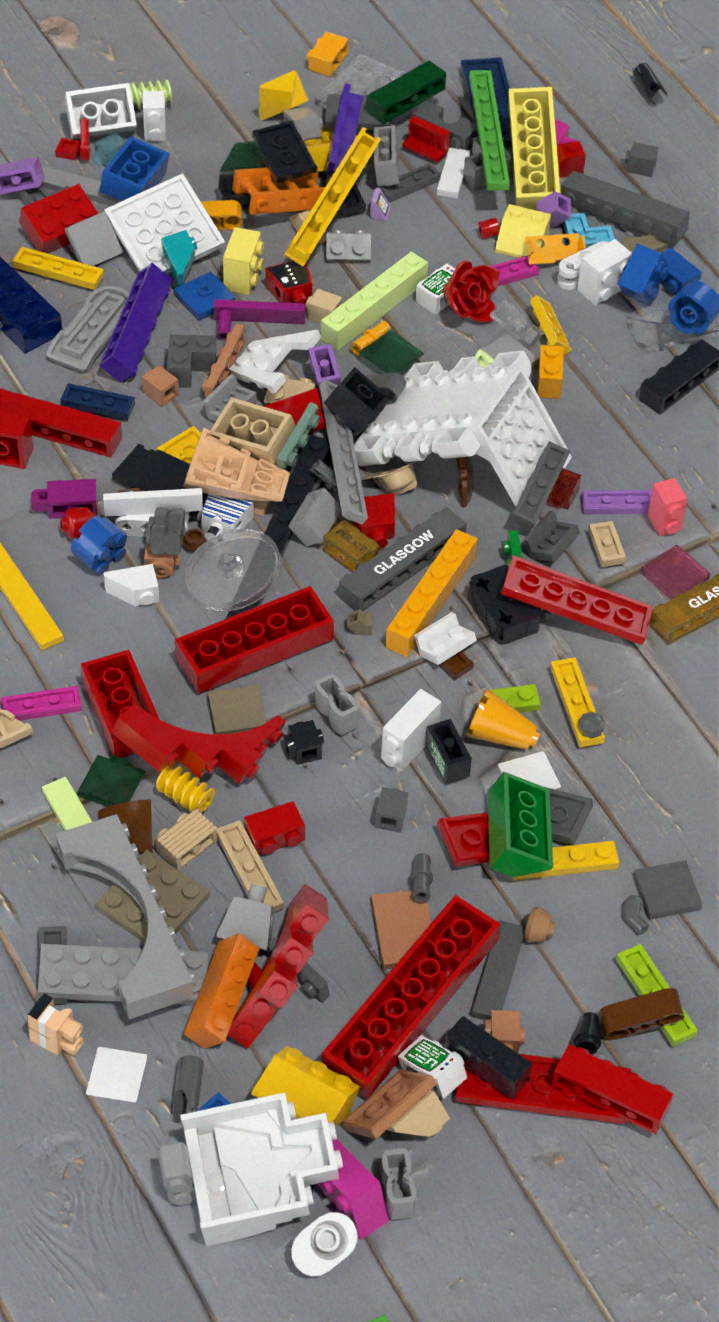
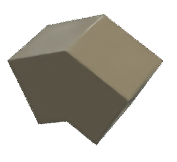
M361 609L347 615V627L356 635L372 636L373 614L364 613Z

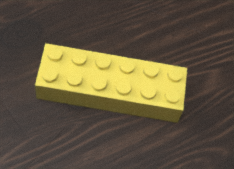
M552 87L509 89V119L516 206L537 211V202L554 191L560 193Z

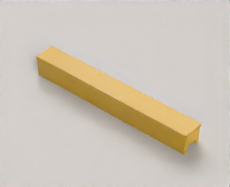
M364 127L359 132L284 254L302 267L382 139L379 136L375 139L365 133L366 128Z

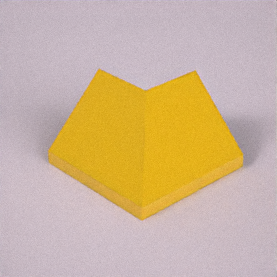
M295 70L260 85L259 119L261 121L283 112V110L291 109L309 101Z

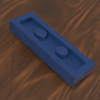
M69 383L60 399L61 406L125 420L129 419L135 405V397Z

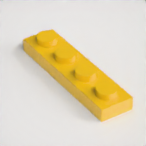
M21 247L12 260L13 268L96 290L104 277V269L26 247Z
M576 658L551 661L550 668L579 748L604 743L605 735L603 732L601 736L589 738L583 736L578 728L582 714L591 711L596 713Z
M614 841L552 847L553 868L551 870L513 877V880L618 869L619 859Z

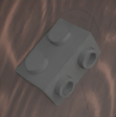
M549 511L524 538V542L530 558L554 562L580 534L578 525L558 522L555 512Z

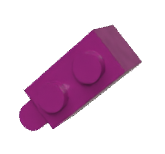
M96 479L47 481V489H36L31 492V509L37 512L48 511L49 519L62 518L68 508L88 507L91 512H95L96 516L98 515Z

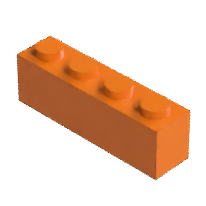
M240 933L218 942L184 1032L185 1036L204 1049L225 1042L259 951V947Z

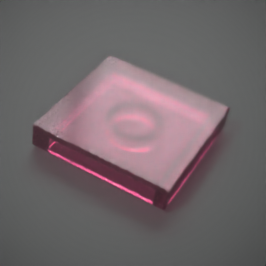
M677 544L642 566L640 572L673 602H676L708 581L711 575Z

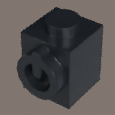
M300 721L289 725L288 734L283 735L288 757H294L297 765L321 760L324 738L321 729H316L314 721Z

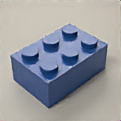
M131 136L102 171L99 192L119 201H124L156 186L166 174L170 153Z

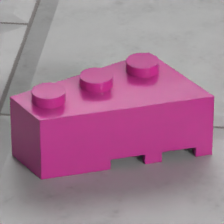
M338 1139L332 1140L334 1151L340 1150L343 1168H338L339 1179L317 1184L337 1211L346 1215L354 1223L357 1237L361 1240L389 1222L381 1185Z

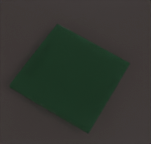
M255 141L235 143L220 171H232L234 173V170L257 168L263 157Z
M392 329L359 351L360 355L385 373L395 372L400 375L408 372L414 361L424 355L421 350Z
M112 754L109 758L97 755L76 795L77 797L107 807L129 802L145 771L132 767L127 759Z

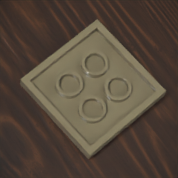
M146 850L137 860L139 864L144 863L148 873V879L146 880L149 885H154L157 893V905H163L167 916L166 925L167 927L172 926L176 934L209 899L210 891ZM114 883L95 903V910L146 943L148 924L143 911L128 892Z

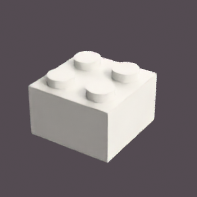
M614 239L581 257L577 291L594 305L606 301L611 296L622 291L617 283L632 253Z

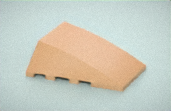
M203 428L183 487L189 489L202 488L203 493L228 498L282 502L290 472L263 458L258 461L250 457V451L244 448L239 451L229 445V440L223 437L218 440L210 435V430Z

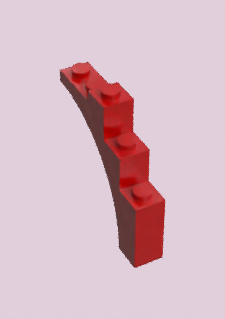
M134 704L117 718L112 733L158 772L162 771L166 766L172 767L179 761L198 778H201L206 772L212 773L219 767L240 784L247 777L252 779L260 769L258 764L262 755L271 743L275 745L284 734L282 729L286 721L277 715L267 723L248 731L232 734H206L170 725Z
M305 883L290 902L286 922L276 947L250 994L234 1016L228 1035L247 1048L251 1046L278 1008L284 1006L298 987L297 974L314 953L313 940L329 920L327 898Z

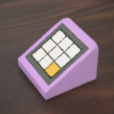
M376 188L371 200L370 217L371 219L386 221L391 207L380 188Z

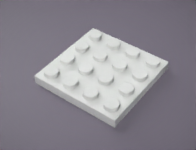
M183 173L104 209L114 231L139 271L153 262L166 274L172 272L162 251L161 238L183 230H187L189 236H193L196 241L195 260L225 247L223 237Z

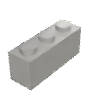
M396 126L375 127L374 138L376 139L378 136L382 138L374 150L377 185L391 186L399 184V146Z

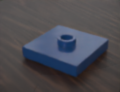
M211 271L173 289L176 298L198 321L214 314V299L236 300L231 291Z

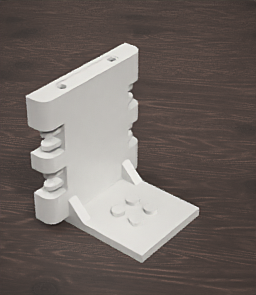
M524 350L498 353L491 365H487V367L480 366L475 356L461 358L454 369L449 372L443 370L439 361L414 364L404 377L406 387L396 402L385 404L371 423L365 427V431L354 444L358 466L386 464L395 455L401 457L405 462L423 461L428 454H432L431 452L439 454L443 459L469 457L476 453L490 461L515 506H517L548 442L551 441L566 449L567 447L528 378L531 374V363ZM569 454V456H568V458H567V460H566V462H565V464H564V466H563V468H562V470H561V472H560V475H561V473L563 472V470L565 469V467L567 466V464L569 463V461L571 460V458H572L571 454Z

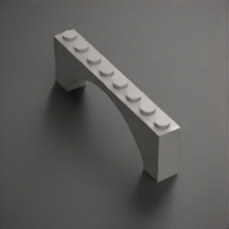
M115 814L56 833L57 850L66 870L72 868L79 869L111 880L134 898L145 915L148 924V934L142 954L129 975L124 980L118 981L120 999L129 1019L193 998L192 986L196 985L193 971L191 969L187 970L184 965L186 958L181 947L177 948L175 945L177 939L172 926L167 927L166 925L167 916L163 905H157L156 900L158 897L153 884L149 885L146 880L148 879L144 863L139 864L137 860L139 858L138 850L135 843L130 844L128 840L130 834L126 823L121 824L118 815Z

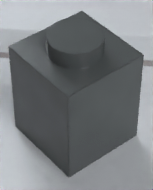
M633 142L631 151L627 150L625 156V163H628L627 172L652 177L659 147Z
M382 787L376 811L375 828L401 833L407 810L408 792L396 788Z

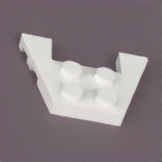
M318 330L252 341L229 370L237 379L249 384L254 382L257 384V387L261 389L266 387L269 392L276 393L286 379L283 373L273 371L292 349L309 350L308 348H313L321 335Z

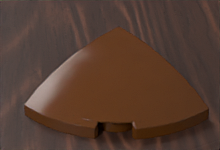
M471 456L455 458L459 471L458 493L462 507H467L473 492L474 471Z
M151 799L119 803L98 811L99 820L117 814L121 824L126 823L130 834L128 840L130 844L135 843L139 855H142L146 850L153 853Z

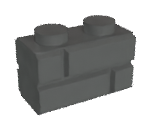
M157 507L154 516L149 517L146 544H150L152 554H164L166 552L168 555H179L185 530L184 509L172 508L169 510L166 507Z

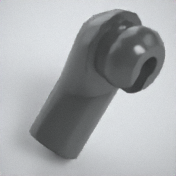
M631 895L624 902L623 918L641 935L649 928V925L639 916L644 902L640 896Z

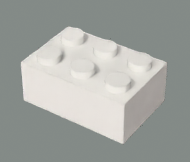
M129 83L65 92L64 98L72 139L81 138L80 120L83 118L89 120V137L135 131L137 124Z

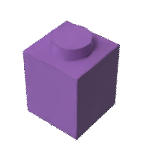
M554 191L537 202V211L551 214L550 227L554 228L571 218V199Z

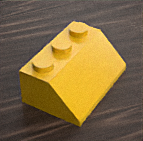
M286 1046L274 1055L251 1094L257 1098L285 1093L287 1103L293 1102L296 1119L326 1113L328 1123L334 1122L336 1127L350 1114L360 1086L353 1083L347 1076L331 1071L325 1064L304 1056L300 1050Z

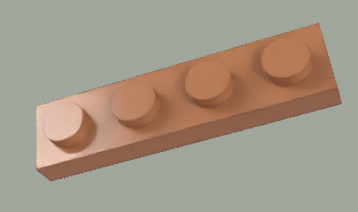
M235 324L232 332L228 333L224 348L221 347L219 350L217 362L211 366L209 378L203 382L202 391L205 393V398L230 375L229 369L236 362L246 343L244 325Z

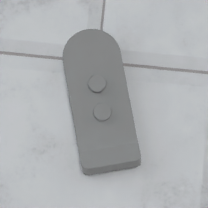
M104 286L94 290L64 330H61L53 339L47 350L46 355L48 359L82 373L89 372L95 359L109 343L129 292L116 286Z

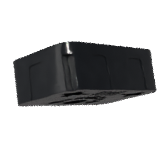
M502 565L472 576L468 586L467 598L494 641L501 645L537 633L540 628L542 613L539 607L501 594L509 565Z

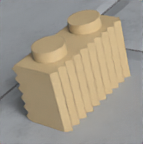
M194 809L189 814L184 813L170 829L164 828L158 833L155 839L156 852L180 871L181 868L192 862L201 852H204L205 849H208L209 846L217 842V827L202 815L198 809Z

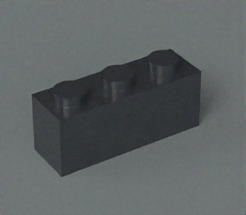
M462 1016L446 1034L444 1048L450 1052L458 1053L464 1060V1067L512 1100L530 1080L532 1068L530 1061L466 1017Z

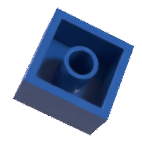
M637 243L617 284L625 296L649 306L651 301H654L658 296V286L661 280L664 281L669 273V265L662 253Z

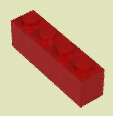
M570 1044L556 1066L552 1079L553 1086L654 1134H657L665 1119L674 1095L662 1085H654L642 1079L637 1073L627 1072L616 1067L609 1060L597 1058L586 1049L574 1047Z

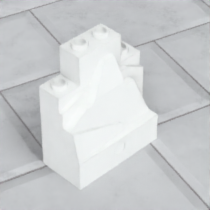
M285 1093L180 1115L185 1132L200 1214V1227L206 1246L260 1234L276 1229L278 1223L310 1215L308 1205L314 1204L311 1187L307 1185L339 1179L338 1168H343L340 1150L334 1151L332 1140H337L334 1122L328 1123L326 1113L296 1119L293 1102L287 1103Z

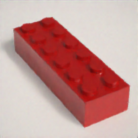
M308 586L176 638L175 658L197 694L333 640L334 620L313 588Z

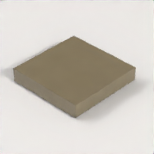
M258 685L208 692L215 734H232L248 731L267 723Z

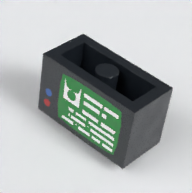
M448 719L427 726L425 745L445 784L470 777L472 758L452 720Z

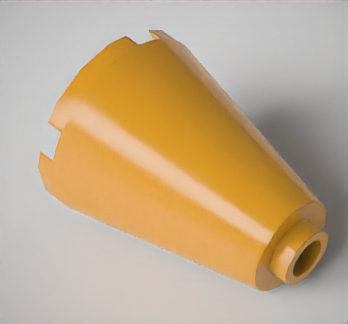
M488 689L485 690L484 696H482L470 721L471 725L465 733L466 736L473 739L525 750L528 749L529 745L534 747L540 735L539 732H536L537 725Z

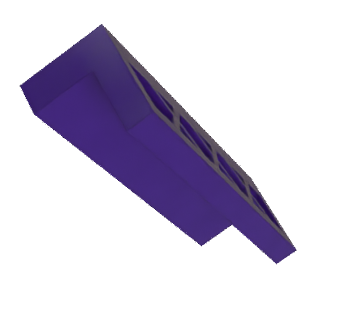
M344 84L340 96L325 173H335L355 140L363 96L350 93L351 84Z

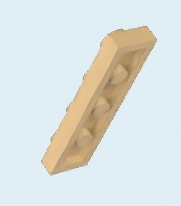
M239 820L217 828V839L247 896L251 884L266 887L267 891L263 903L273 906L275 912L284 909V902L241 821Z

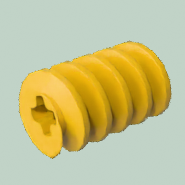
M174 765L172 767L166 766L156 781L157 791L164 793L170 799L172 798L175 803L181 804V807L184 809H189L190 813L194 809H198L199 812L203 813L212 803L216 789L212 787L207 791V783L203 782L199 785L200 779L198 777L191 779L192 773L189 771L183 774L184 769L181 766L175 769Z

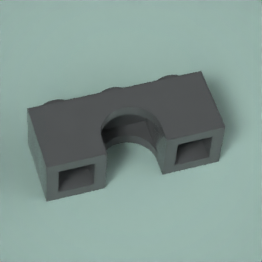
M427 100L412 113V117L416 116L450 131L449 148L469 151L473 147V138L478 137L476 123L463 117L453 123L443 122L444 108Z

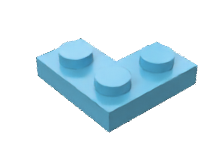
M585 213L571 214V218L563 222L566 234L579 233V238L584 235L586 248L601 241L611 242L615 239L611 226L589 228Z

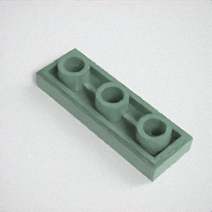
M312 402L309 403L279 453L276 466L287 470L288 466L292 467L298 458L297 451L300 447H305L309 439V431L311 428L315 429L320 421L318 405Z

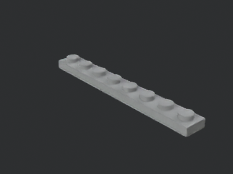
M324 379L319 387L342 516L350 521L353 520L363 524L368 519L352 431L340 417L331 413L323 403L338 386Z

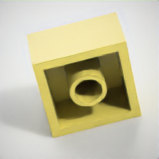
M234 227L223 256L224 285L231 292L250 295L253 286H257L258 271L262 272L264 266V258H261L264 242L261 241V232Z

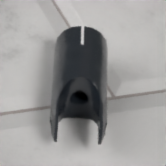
M641 63L634 68L633 75L652 104L657 105L653 96L660 89L668 96L665 88L649 64Z

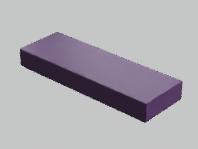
M652 490L582 491L583 514H648Z

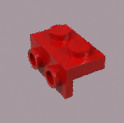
M413 116L409 120L408 138L402 143V147L438 163L448 153L450 131Z

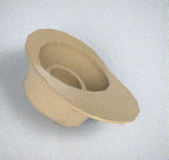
M417 461L399 468L370 474L363 477V479L377 477L386 491L402 494L417 486L413 463Z

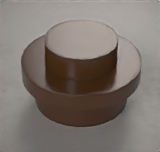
M199 529L188 530L183 536L182 543L184 548L193 552L204 549L207 545L205 534Z

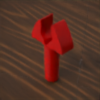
M83 118L80 120L81 160H90L89 120Z

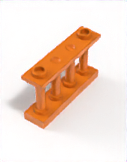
M318 167L316 173L280 183L275 182L269 168L234 170L232 190L235 194L249 193L251 195L249 213L262 214L312 210L325 187H319L317 184Z

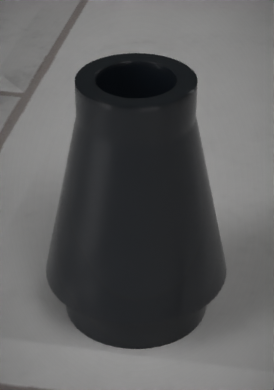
M586 1012L582 1015L581 1023L573 1039L575 1047L584 1048L591 1055L595 1054L601 1047L599 1017L597 1014Z

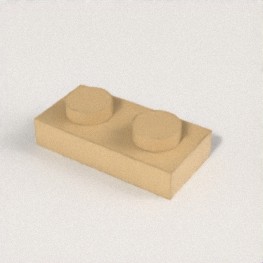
M613 521L589 524L588 531L601 567L625 564L626 555Z

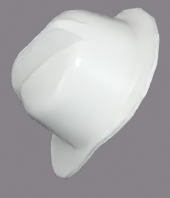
M338 1212L320 1216L303 1229L294 1239L292 1259L295 1266L302 1273L309 1276H321L330 1271L354 1250L357 1242V1230L354 1223L346 1215Z

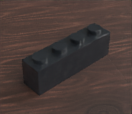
M703 339L699 340L696 344H691L680 356H675L668 365L661 367L655 375L642 382L639 401L661 415L719 370V350Z

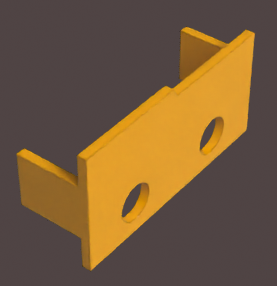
M579 233L525 237L529 265L550 264L562 261L586 248L584 235L579 238ZM563 238H567L570 241L568 246L562 244ZM542 240L544 246L538 247L536 241Z

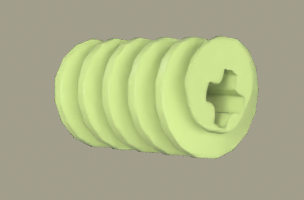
M167 79L164 80L163 86L159 80H156L155 86H153L151 81H148L146 88L143 82H139L138 88H136L134 83L130 84L133 105L136 104L139 110L143 103V91H164L165 107L168 100L172 105L171 87Z

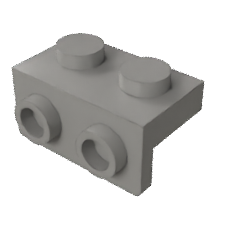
M341 230L326 233V262H371V234H366L365 231L361 230L354 231L353 233H344Z
M230 374L204 400L207 418L216 421L231 397L254 403L258 399L256 392L238 386L236 376Z

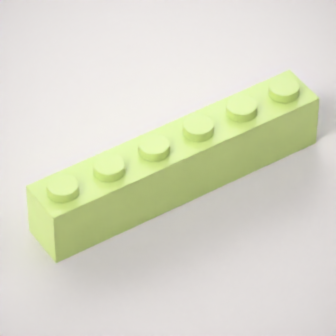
M413 252L408 253L321 320L320 340L326 344H331L332 348L336 351L340 350L416 291L418 283L427 278L428 262Z

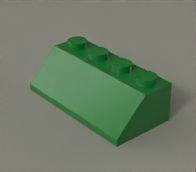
M503 771L488 790L490 869L511 877L551 870L553 868L550 791L548 788Z

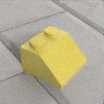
M509 204L502 219L495 252L517 258L528 256L525 237L549 235L551 214ZM542 240L536 241L538 247L544 246Z

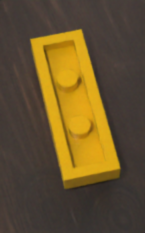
M535 295L530 300L533 306L532 312L541 324L539 326L541 331L547 337V345L564 346L563 355H567L572 349L551 304Z

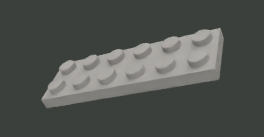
M41 944L38 998L45 993L52 998L122 1002L118 981L124 980L139 960L143 949ZM183 951L186 958L184 965L187 970L191 969L193 971L196 985L192 986L193 998L176 1004L195 1005L208 971V952Z

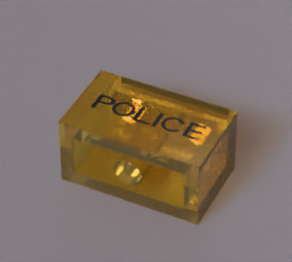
M345 520L326 533L323 538V552L350 572H354L363 562H368L379 553L380 546L375 540L368 538L357 527L350 525Z

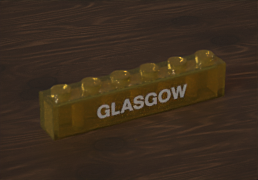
M719 574L703 584H697L692 590L684 594H678L672 600L657 605L652 610L649 626L666 645L719 619Z

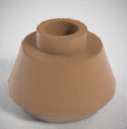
M539 906L531 909L527 921L524 938L529 943L545 942L546 937L552 938L556 922L551 921L552 915Z

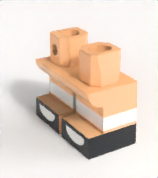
M43 993L28 1013L30 1041L56 1055H59L62 1050L73 1056L76 1055L84 1043L83 1038L80 1037L83 1024L73 1019L72 1009H64L61 1012L56 1010L53 998Z

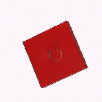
M487 812L439 818L437 825L455 867L490 862L489 816Z

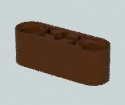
M666 988L602 1007L599 1011L605 1037L608 1040L625 1038L674 1024L684 1019L679 993L675 988Z

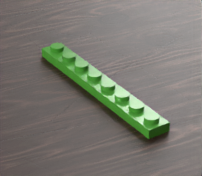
M470 70L469 79L487 190H509L510 182L491 70Z

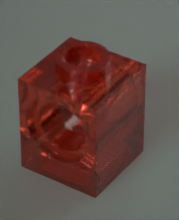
M562 468L546 502L569 510L579 492L581 475Z

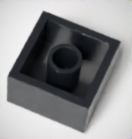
M354 367L323 403L331 413L340 417L349 429L360 434L390 397Z

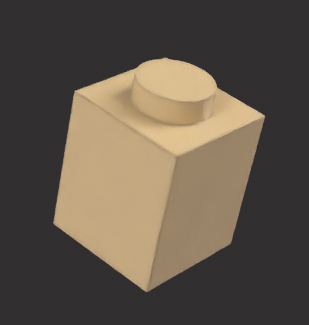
M317 289L314 295L310 296L306 302L308 319L321 324L323 318L342 305V297Z

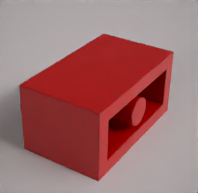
M294 801L244 816V829L258 855L271 854L277 849L295 846L305 841V824Z

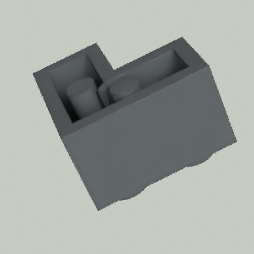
M479 137L473 138L472 155L465 157L463 178L473 190L486 187ZM504 148L508 176L510 179L512 175L513 157Z
M170 334L167 371L178 379L179 388H191L192 371L210 372L212 364L216 363V336Z

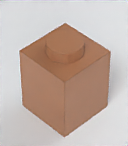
M160 365L142 376L143 393L159 406L163 407L179 396L178 379Z

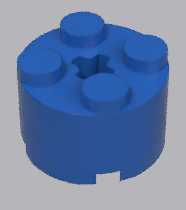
M698 279L685 284L669 302L668 311H670L671 323L685 334L703 333L719 315V294L709 285Z
M97 515L89 519L80 528L81 536L78 540L74 537L71 544L72 554L94 572L102 575L106 572L111 562L121 560L126 554L124 546L127 535L105 516L100 517Z

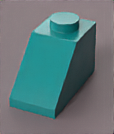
M187 230L161 238L163 254L178 286L183 285L195 260V250L197 249L194 237H190Z

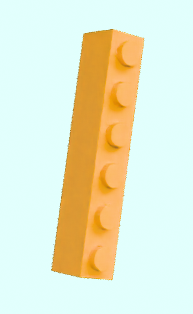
M457 529L454 531L388 626L386 632L387 649L409 657L417 645L415 634L430 626L475 560L478 538Z

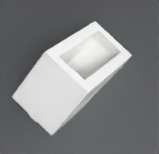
M153 564L104 572V584L107 593L133 606L159 602V586Z

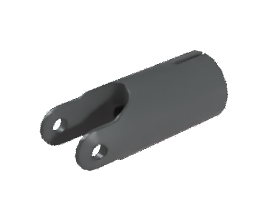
M185 1055L178 1060L172 1117L175 1122H181L180 1115L183 1114L185 1107L187 1113H192L191 1108L193 1112L198 1110L204 1062L197 1056Z

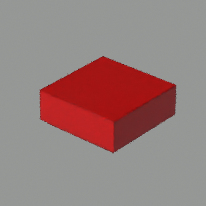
M61 137L55 150V157L76 161L80 153L81 141Z

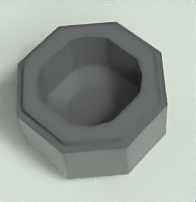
M591 711L582 714L578 728L583 736L595 738L601 736L605 721L601 714Z

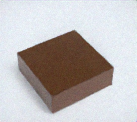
M460 651L438 666L455 681L472 670L474 663Z

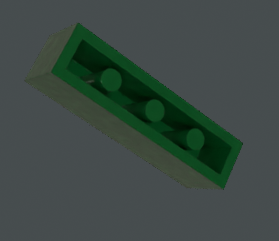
M428 60L368 94L366 112L384 125L445 90L447 72Z

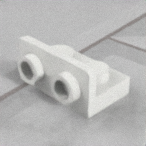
M453 612L415 634V641L420 656L437 665L477 641L473 631L459 625L457 616Z

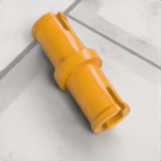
M380 321L372 329L365 330L360 338L350 344L352 352L359 356L369 347H375L381 338L391 332L389 324L385 321Z

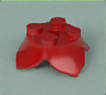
M461 261L448 282L443 286V293L454 313L460 318H469L480 323L495 320L496 308L490 299V295L497 289L500 271L488 265L473 267L470 261Z

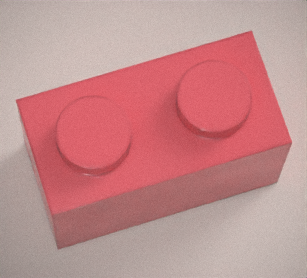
M676 478L654 483L652 487L647 516L659 536L674 534L682 529L687 497Z

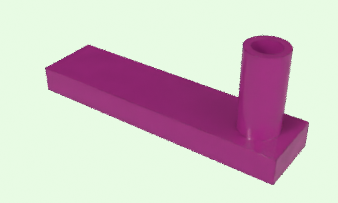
M214 299V320H218L217 338L226 340L228 333L231 332L232 321L305 325V304Z

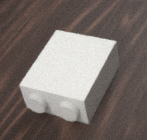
M420 689L383 727L381 759L388 766L395 767L402 772L425 748L426 728L429 725L440 722L442 701Z

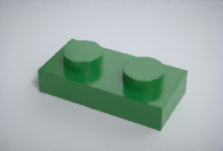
M518 530L508 531L507 541H503V553L508 555L506 565L510 564L513 555L522 558Z

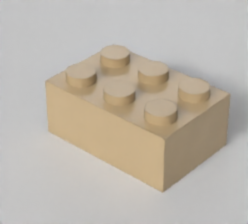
M231 397L211 428L210 435L218 440L221 437L229 440V445L239 451L242 448L250 451V457L258 461L263 458L276 465L277 457L296 425L290 414Z

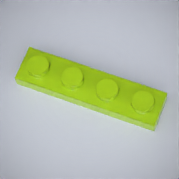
M641 944L617 954L616 961L639 996L670 988ZM683 1007V1020L660 1027L672 1047L696 1037L698 1033L697 1028Z

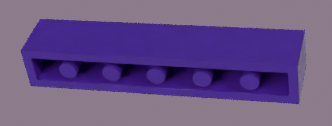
M153 262L138 272L99 364L103 370L118 382H122L126 378H132L138 371L137 364L144 356V347L151 339L150 333L157 324V315L163 309L164 298L170 292L169 286L172 278Z

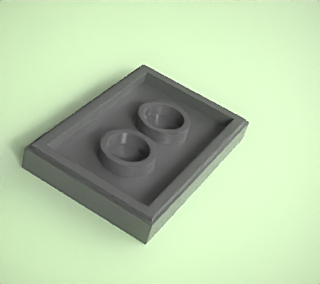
M327 94L325 128L335 127L341 95ZM363 96L357 129L361 130L364 127L366 130H374L375 127L389 126V122L383 125L366 112L367 96Z

